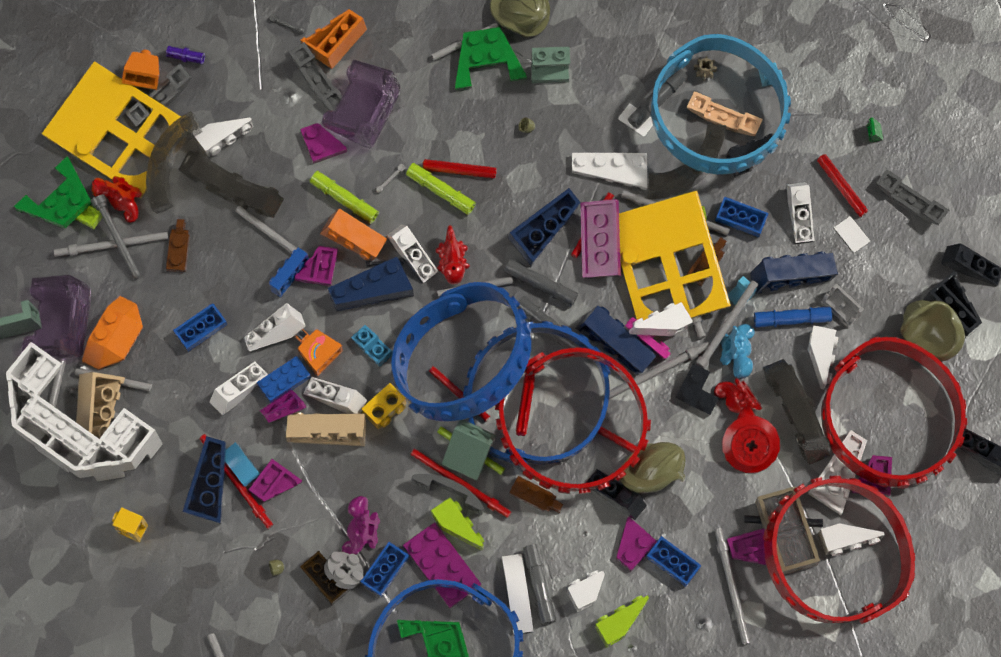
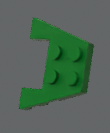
M500 27L463 33L455 90L472 88L469 69L507 63L510 82L527 78L525 71Z
M68 157L64 158L55 167L56 171L66 180L40 205H37L25 195L14 206L18 212L27 213L29 216L41 218L45 222L66 229L91 205V199Z
M397 620L401 638L422 633L428 657H469L460 622Z

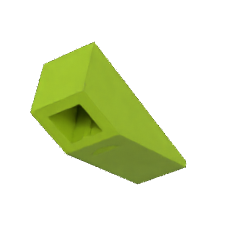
M450 497L431 510L432 517L442 531L480 551L484 549L482 544L485 542L479 532L475 533L471 528L474 526L468 516L464 518L460 512L462 508L457 501L453 502Z
M640 595L631 601L633 604L627 607L622 605L614 610L615 613L608 617L606 614L597 619L598 623H596L595 629L606 648L625 638L649 600L648 595L645 597Z

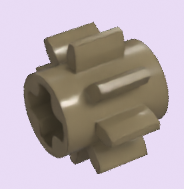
M707 56L702 60L698 58V65H694V70L697 71L696 77L700 76L703 78V81L708 77L712 79L713 72L717 71V67L713 66L715 60L711 61Z

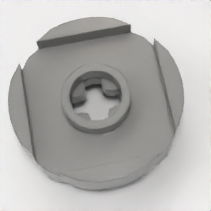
M333 552L324 565L325 574L328 579H333L337 582L336 586L340 588L352 589L363 579V569L359 563L358 556L355 554L349 555L345 552Z

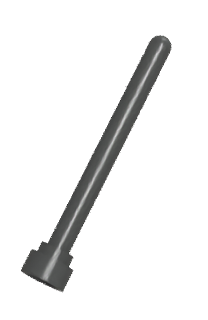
M104 194L93 198L90 201L93 208L100 211L133 278L138 279L140 273L106 208L107 200Z

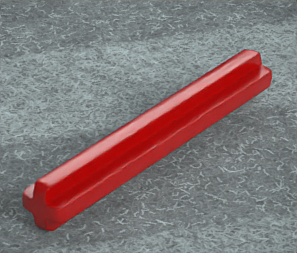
M826 154L821 155L817 162L858 216H864L868 212L866 206Z
M424 159L423 169L427 171L495 178L497 173L495 167Z
M525 374L516 425L517 436H525L527 434L535 374L530 376Z

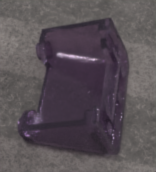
M353 60L346 71L350 83L336 111L329 110L323 115L322 124L325 128L365 148L371 149L375 145L400 95L401 87L393 71Z
M71 275L32 278L30 293L34 299L39 301L38 310L42 329L35 330L34 336L28 335L24 338L22 352L32 342L50 356L81 357L84 352L91 300L89 285Z

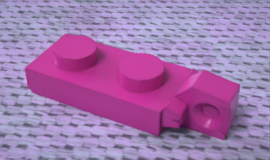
M632 317L625 327L630 330L633 327L632 324L637 319ZM637 335L642 342L650 346L664 360L671 354L668 351L670 348L662 341L658 343L653 339L655 335Z

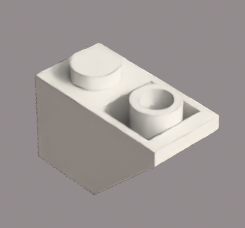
M597 570L587 575V579L582 581L577 579L569 584L570 587L567 588V593L577 613L596 603L604 579V571L599 573Z

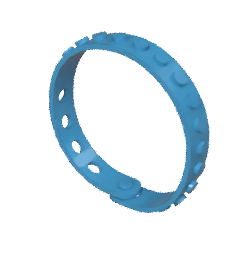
M710 34L689 41L669 56L666 66L662 69L655 82L651 101V118L654 129L662 144L682 163L698 171L710 174H731L758 165L769 154L774 153L778 147V141L783 140L787 131L783 128L790 121L791 113H788V107L791 106V98L788 96L786 81L783 79L778 68L757 48L732 36ZM710 50L734 54L752 64L769 80L779 99L781 120L777 131L766 144L744 156L731 159H716L695 153L671 134L659 113L657 104L658 93L664 82L675 72L684 68L694 54Z

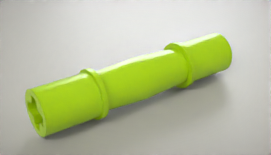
M412 163L406 172L408 177L450 202L451 206H455L467 215L474 209L475 201L462 194L461 191L457 192L451 186L433 176L431 172L426 171L416 163Z
M318 170L312 175L310 183L324 192L325 195H330L340 204L352 210L353 214L358 215L370 224L376 220L379 211L364 202L363 199H358L351 192L336 184L335 180L330 179Z

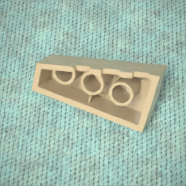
M295 412L287 417V442L365 446V414H303Z

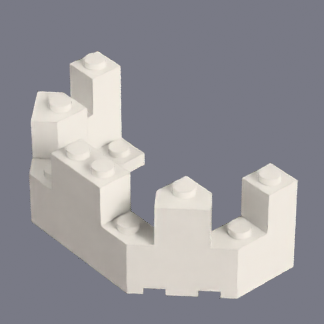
M32 342L29 343L6 372L12 427L20 436L33 444L40 453L68 473L70 471L79 478L94 476L97 482L125 477L124 471L136 469L145 456L151 459L162 446L156 430L125 408L122 409L108 429L98 439L42 399L39 395L63 365Z

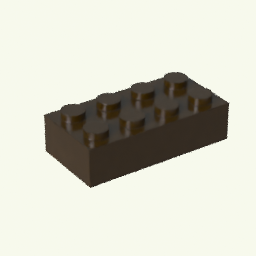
M317 551L300 566V569L333 606L351 589L340 588L336 586L337 582L333 579H328L324 570L327 559L320 551Z

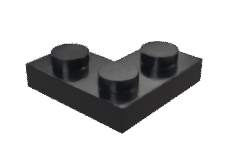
M693 363L676 398L711 415L719 398L702 389L710 371Z

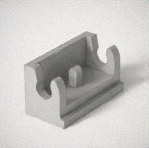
M837 283L828 294H825L820 302L825 307H831L832 314L847 328L864 311V308Z

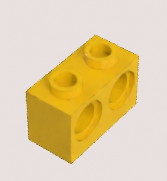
M389 383L362 408V414H365V417L379 430L381 427H386L396 413L399 415L406 408V398ZM390 398H396L398 400L397 403L393 405L389 404L387 401ZM379 410L384 414L377 418L373 416L375 411Z
M121 507L120 511H117L112 519L113 527L118 534L140 543L148 527L143 516Z

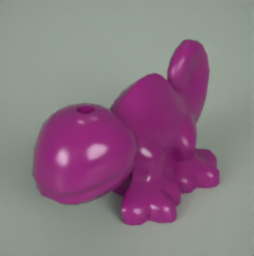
M355 497L348 505V513L354 517L347 527V536L350 540L345 542L341 548L342 552L349 555L358 554L366 543L369 544L370 548H375L378 543L377 529L380 523L378 513L373 512L369 517L367 497Z

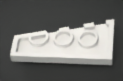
M572 153V173L591 178H602L608 182L623 183L629 187H640L642 190L647 191V153Z
M850 430L842 443L857 459L861 460L867 440ZM834 454L819 477H822V480L829 479V476H841V479L855 478L856 474L848 469ZM824 486L813 488L808 494L839 515H842L850 490L841 487Z

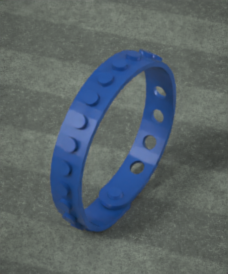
M472 282L443 292L439 299L421 308L405 324L394 345L391 358L392 372L398 389L410 403L408 407L414 413H420L424 417L436 421L448 422L467 419L495 406L518 383L530 358L531 328L529 323L525 321L527 316L524 310L517 308L520 306L519 302L514 296L510 298L508 296L509 293L504 288H499L487 282ZM480 301L500 302L513 310L517 326L515 344L507 362L489 383L471 395L444 403L423 402L410 395L407 383L409 360L420 339L431 328L444 319L463 312L467 305ZM428 316V321L420 325L421 319ZM411 334L410 342L407 344V336Z
M547 321L534 324L533 322H528L531 333L558 335L576 343L581 348L600 352L596 346L593 347L589 343L587 337L582 334L578 335L567 326H557ZM517 327L505 329L500 336L492 337L487 342L488 346L484 350H479L474 358L476 360L474 366L468 370L467 378L470 379L468 386L464 385L463 397L472 394L478 370L487 356L504 342L516 337ZM594 360L602 378L604 399L599 421L590 435L580 445L560 455L548 457L525 454V451L515 448L528 465L529 463L547 465L563 462L583 451L591 443L604 421L609 403L610 386L608 375L611 373L607 365ZM473 417L468 418L469 423L475 425ZM492 446L490 447L488 453L491 456L513 464L509 458L511 453L508 449L503 453Z
M428 580L403 590L389 602L373 628L368 655H365V657H375L379 633L396 606L416 592L435 587L458 589L471 595L472 600L481 606L485 604L490 607L493 602L502 609L509 618L514 630L515 649L513 657H523V651H520V642H524L523 631L518 630L516 623L520 620L516 612H511L501 600L477 584L473 583L470 588L456 581Z

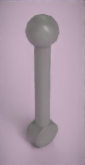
M403 164L398 165V169L382 185L375 188L376 192L381 193L383 188L395 176L405 171V166Z

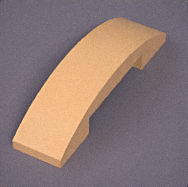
M695 91L687 105V109L717 126L744 135L756 136L763 119L749 113L743 115L714 103L710 97Z

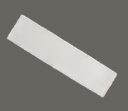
M522 554L502 556L510 611H515L520 620L516 623L518 630H522L523 633L533 632Z

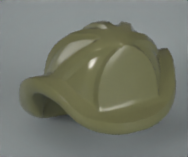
M491 0L490 12L495 21L501 26L524 37H534L546 28L550 18L549 0Z
M920 300L907 306L900 330L904 340L924 348L941 362L953 358L960 352L965 341L964 328L956 312L947 303Z
M669 442L649 443L645 451L640 450L637 456L640 458L634 468L630 466L625 471L627 475L621 479L626 488L637 493L660 491L675 480L684 482V450L680 446ZM632 454L625 460L622 466L628 461Z

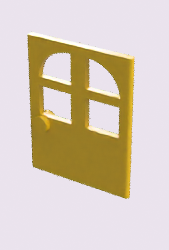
M94 61L42 132V135L112 180L114 176L125 178L129 185L140 189L142 196L139 198L141 199L190 131L193 124L133 85L122 84V78ZM132 98L153 110L137 133L117 121V118ZM160 115L166 119L170 128V139L164 151L144 138ZM107 132L128 144L112 168L93 156L94 150ZM135 150L156 162L149 170L138 175L119 173Z
M697 191L619 213L620 262L637 320L642 318L644 321L653 313L644 305L641 297L668 289L671 291L674 305L682 302L691 318L731 306ZM703 244L710 269L680 277L674 253ZM661 257L667 281L638 289L632 266ZM712 277L713 286L708 298L699 306L690 309L683 285Z

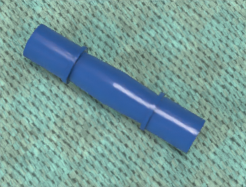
M831 307L754 312L755 328L832 322Z

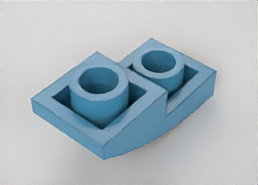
M366 325L351 337L379 367L393 354V351Z
M236 442L226 449L225 462L244 486L260 475L254 464L247 458Z

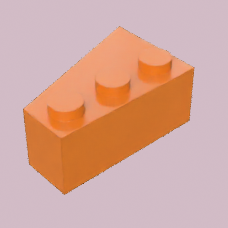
M348 9L332 19L330 24L322 29H316L314 34L307 38L304 37L300 41L301 44L305 42L317 60L333 69L367 28L364 19Z
M340 208L330 216L320 233L347 249L354 251L367 261H372L377 257L387 238Z

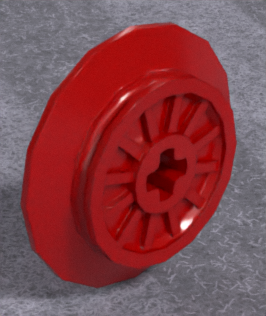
M744 416L735 420L726 429L722 438V451L726 460L735 469L744 473H757L767 469L776 460L780 451V438L776 428L768 420L758 416ZM751 440H754L756 447H752V450H749L747 443H751Z

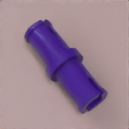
M168 46L166 50V57L180 59L185 63L189 61L203 65L205 60V53L191 51L189 48L181 49Z

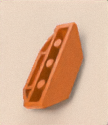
M119 296L107 306L88 338L82 362L97 370H101L104 367L125 360L143 329L136 303Z

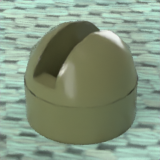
M524 117L519 123V130L524 133H531L535 129V123L531 119Z
M269 561L272 576H277L283 572L284 564L282 561Z

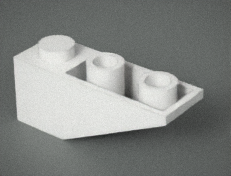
M251 118L211 123L194 133L193 137L200 149L209 158L210 156L217 155L226 145L233 144L242 134L249 133L254 126Z
M805 182L786 184L795 243L814 241L809 184Z
M400 225L386 235L396 251L405 259L406 263L423 283L439 272L407 225Z
M682 302L676 305L672 303L666 306L664 311L660 313L658 311L651 313L648 316L649 318L644 321L642 318L632 324L633 327L629 330V334L673 336L687 329L693 321Z
M286 303L254 330L249 332L244 339L248 350L252 351L292 338L306 325L302 314Z
M813 325L808 352L820 388L824 390L826 384H830L832 373H829V368L834 364L835 355L832 354L833 348L837 347L838 337L835 336L836 330Z
M253 362L217 387L213 392L210 403L224 415L238 405L258 386L257 382L268 374L256 362Z
M311 377L303 393L347 414H361L362 408L367 402L357 390Z
M836 524L820 529L818 535L825 555L837 556L842 554L843 550L849 548L851 551L862 548L861 545L869 543V545L880 543L884 532Z

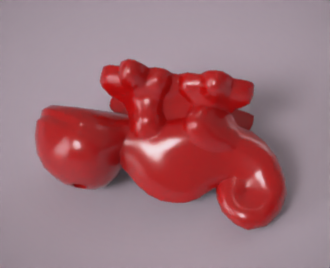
M114 176L112 178L113 183L102 178H95L91 184L93 195L97 197L104 194L115 210L124 211V218L127 222H135L138 219L139 210L134 197L142 196L140 189L129 185L123 177Z
M449 225L444 244L442 242L439 243V247L435 251L441 258L437 270L441 271L446 280L454 285L462 281L465 270L470 265L463 258L468 247L462 241L458 242L456 240L453 227Z
M737 378L735 379L736 385L727 381L716 385L714 395L718 398L726 397L727 408L734 413H739L737 419L744 416H756L751 408L756 410L762 409L761 403L744 381L740 382Z

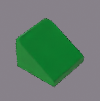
M870 118L867 123L869 141H882L881 124L876 119Z

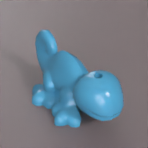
M742 324L738 327L733 326L731 334H725L720 342L723 349L720 361L723 365H728L734 359L733 374L734 377L739 379L748 377L753 370V361L748 358L752 351L751 343L748 339L754 336L755 331L748 324Z

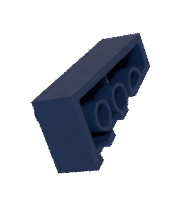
M570 188L509 233L508 239L531 267L579 208L581 202Z
M824 251L817 252L814 255L802 253L791 257V255H784L780 258L765 257L750 272L751 281L753 280L758 283L756 294L762 293V290L770 288V291H777L786 285H789V288L802 285L804 282L807 285L827 282L838 275L833 253H826Z
M398 257L328 288L329 296L336 311L414 296L413 288Z
M596 306L590 310L575 329L579 332L584 330L588 333V338L591 341L603 344L604 351L613 356L616 354L618 356L617 360L636 375L643 373L656 357L653 349L647 344L643 345L638 340L639 337L636 334H629L624 328V324L618 319H613L609 315L610 312L603 306Z
M206 436L182 511L186 514L222 524L227 444L225 441Z

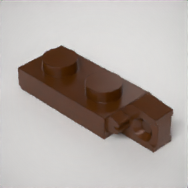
M177 219L176 229L171 230L166 264L167 271L186 272L190 235L189 230H185V219Z
M721 237L713 245L718 264L725 254L722 249L727 242ZM705 250L686 275L710 269ZM708 278L694 283L702 287Z
M520 476L517 477L509 492L513 497L543 512H549L551 509L560 513L563 508V504L555 500L557 496Z

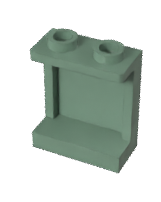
M570 47L532 48V83L569 82Z
M29 300L21 301L22 313L0 318V339L42 329L39 310Z
M460 420L454 428L442 464L469 478L478 480L483 472L485 460L491 445L495 441L496 435L465 420Z

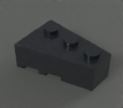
M954 271L930 290L923 300L947 303L958 315L964 328L966 340L977 330L982 321L972 302H969L965 294L966 290L963 286L961 287L957 279L958 275Z

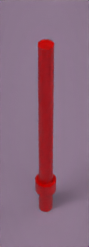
M206 434L199 438L203 444L207 436ZM225 462V474L253 509L252 513L255 517L259 518L267 529H270L274 524L265 514L266 510L256 502Z
M415 448L412 450L411 456L443 477L466 487L480 501L485 503L490 510H496L506 518L512 513V511L499 504L500 501L494 497H488Z

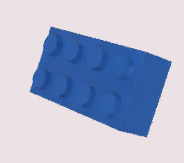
M724 197L715 221L760 237L769 213Z
M299 247L292 251L291 257L285 260L284 266L279 268L276 276L270 279L271 292L280 298L294 282L295 275L299 274L309 259L305 251Z
M212 303L173 331L189 352L228 324Z
M298 356L259 380L257 384L268 401L272 403L291 389L294 390L309 380L311 375Z
M662 536L646 557L685 587H687L701 568L698 562Z
M388 542L360 583L379 597H382L410 558L409 555L391 542Z

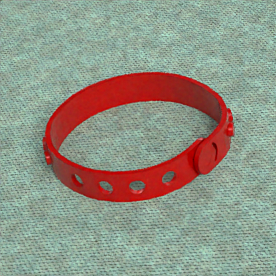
M874 337L858 346L834 368L837 374L831 381L822 401V428L831 450L853 473L881 487L907 488L909 485L915 483L919 485L928 481V477L933 474L937 476L944 470L943 466L946 462L950 464L957 455L954 451L957 447L961 448L965 438L962 435L967 427V418H965L966 401L963 399L959 383L948 367L932 353L915 343L897 337ZM877 350H887L908 356L933 373L946 389L953 405L955 431L946 456L935 465L921 472L909 475L883 473L857 459L839 439L831 419V394L836 383L847 373L851 374L858 367L857 364L861 360L859 356Z
M578 347L561 349L547 356L541 352L528 361L524 371L527 376L538 374L545 369L546 365L553 361L570 357H585L599 361L619 374L632 391L640 411L641 435L637 448L622 467L598 481L570 484L552 480L531 468L515 449L504 419L505 397L495 405V410H499V418L495 420L497 430H501L503 438H500L504 449L508 448L511 453L509 458L515 466H520L523 470L522 474L530 480L538 481L539 485L549 490L550 488L558 489L559 493L570 494V491L588 494L591 493L590 490L597 488L599 491L610 486V482L615 479L618 482L626 476L625 471L630 466L634 468L640 460L637 457L640 450L645 451L648 440L645 438L647 431L651 430V420H648L646 404L640 388L631 374L621 364L602 352Z
M829 476V479L822 480V477L810 480V485L805 486L802 483L793 489L794 493L790 496L786 494L778 502L780 505L769 515V522L763 535L765 560L768 572L777 591L794 610L801 615L822 623H844L859 619L860 623L863 624L890 611L899 605L901 601H905L915 578V553L912 537L903 516L893 505V502L880 493L877 488L861 483L860 480L855 478L841 479V476ZM817 487H841L861 494L883 512L894 531L901 559L899 584L887 603L883 606L881 602L876 604L869 603L861 608L862 611L854 615L834 617L812 609L793 592L786 581L779 563L777 534L786 510L798 497Z

